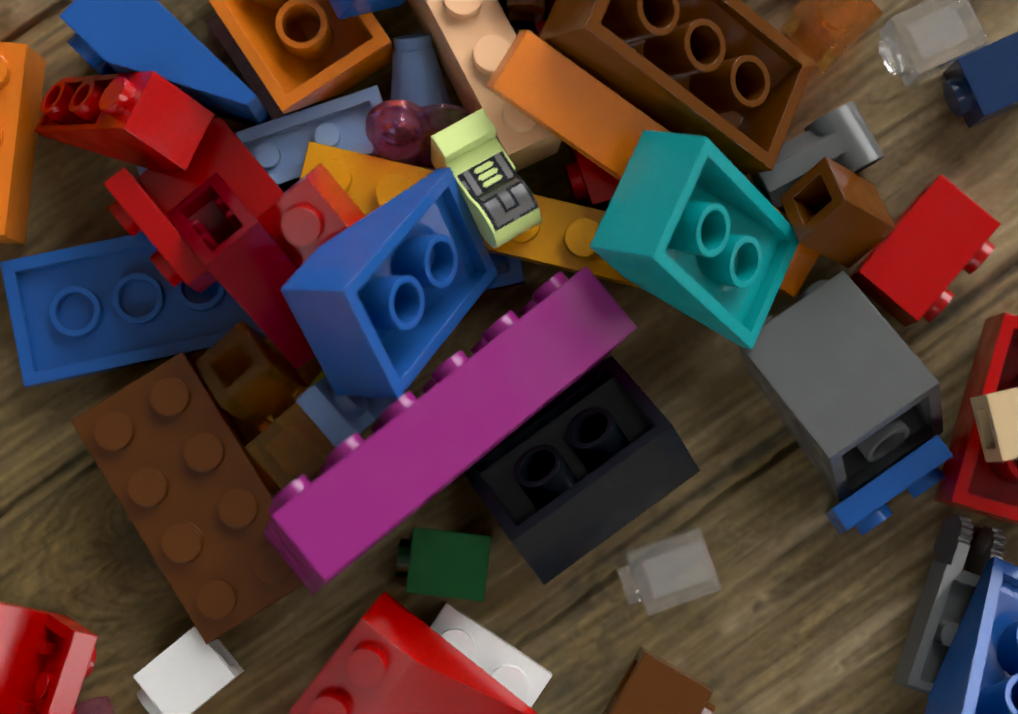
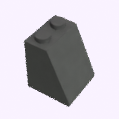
M844 270L829 281L820 280L807 287L799 296L797 303L778 316H767L753 349L739 346L746 370L840 503L937 434L939 436L944 432L940 383Z

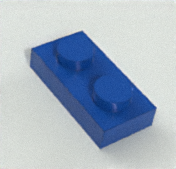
M937 434L826 513V516L840 535L855 526L862 536L893 514L886 503L902 491L907 489L913 499H915L946 476L938 466L951 458L953 454Z

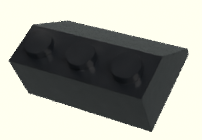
M611 356L567 388L465 471L464 475L510 541L543 585H545L700 470L670 421L615 358Z

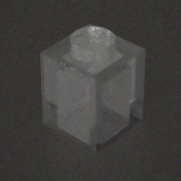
M927 0L892 16L879 32L882 40L879 41V51L882 60L892 75H900L905 87H909L946 70L957 58L980 49L989 43L968 0Z
M695 526L623 551L627 566L616 569L629 606L641 602L643 611L648 616L722 590L701 530Z

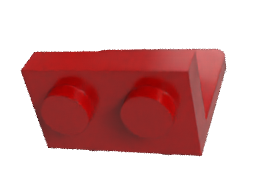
M216 117L212 118L186 171L147 169L140 176L136 177L123 167L103 183L116 198V201L108 206L113 216L132 237L143 231L158 249L149 258L160 273L173 287L184 281L187 286L200 294L216 282L217 279L205 267L167 216V213L216 172L255 218L284 193L226 122Z
M0 601V714H76L75 705L83 681L91 674L95 665V645L98 635L67 615Z

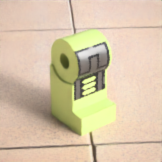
M483 108L431 136L432 164L436 170L442 167L451 168L480 234L491 247L496 249L542 222V215L533 194L523 179L515 172L516 167L496 138V128Z

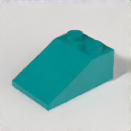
M643 130L590 244V248L627 280L740 347L753 349L799 241L792 225L707 137Z

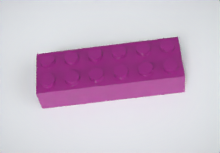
M587 266L569 280L562 271L554 275L531 295L533 299L519 311V314L522 316L520 319L511 310L492 324L481 335L483 339L470 350L473 353L471 358L468 359L462 350L454 354L430 375L432 379L421 388L424 395L418 400L411 391L402 395L378 416L380 420L371 428L374 434L364 441L359 433L356 432L326 457L327 462L320 468V471L323 473L322 476L311 483L305 475H302L271 500L273 505L267 510L271 517L263 534L312 595L322 589L606 358L637 329V326Z

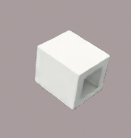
M194 626L133 677L141 686V689L137 691L138 699L149 714H193L244 672V670L219 639L206 644L196 626Z

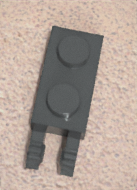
M952 513L950 517L947 516L945 522L943 521V526L940 528L941 532L937 536L934 545L936 560H932L892 682L929 695L987 561L994 556L1003 559L1002 553L1005 551L1004 548L1007 542H1005L1006 536L1003 535L1004 531H1001V529L991 525H984L983 528H979V531L975 533L973 539L974 524L971 523L972 520L968 519V517ZM966 560H967V565H968V570H969V572L966 571V570H963V567H964V564H965V561H966Z

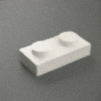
M446 602L430 628L529 707L533 706L553 676L550 671L448 602Z

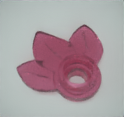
M388 100L379 103L370 110L366 117V135L374 148L371 156L421 168L422 166L435 168L431 162V136L472 113L460 106L442 103L422 107L406 100Z

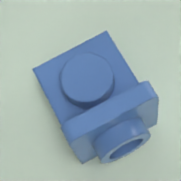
M327 376L313 384L295 401L335 447H338L356 432L361 434L397 399L336 395Z

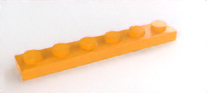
M309 141L300 179L319 163H322L367 216L434 171ZM533 194L542 215V222L496 249L491 247L482 237L489 253L573 273H578L587 266L598 279L641 288L624 278L590 248V244L606 212L603 210Z

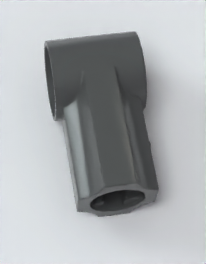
M851 101L810 123L804 128L805 133L783 143L772 171L753 173L751 177L755 188L774 207L780 209L783 207L780 197L825 156L857 174L884 158V154L855 102Z

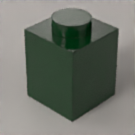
M421 526L413 527L412 539H400L396 576L407 578L406 593L484 602L492 535Z

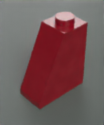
M216 172L171 209L167 216L205 267L298 370L312 357H316L281 291V288L295 274L298 268Z

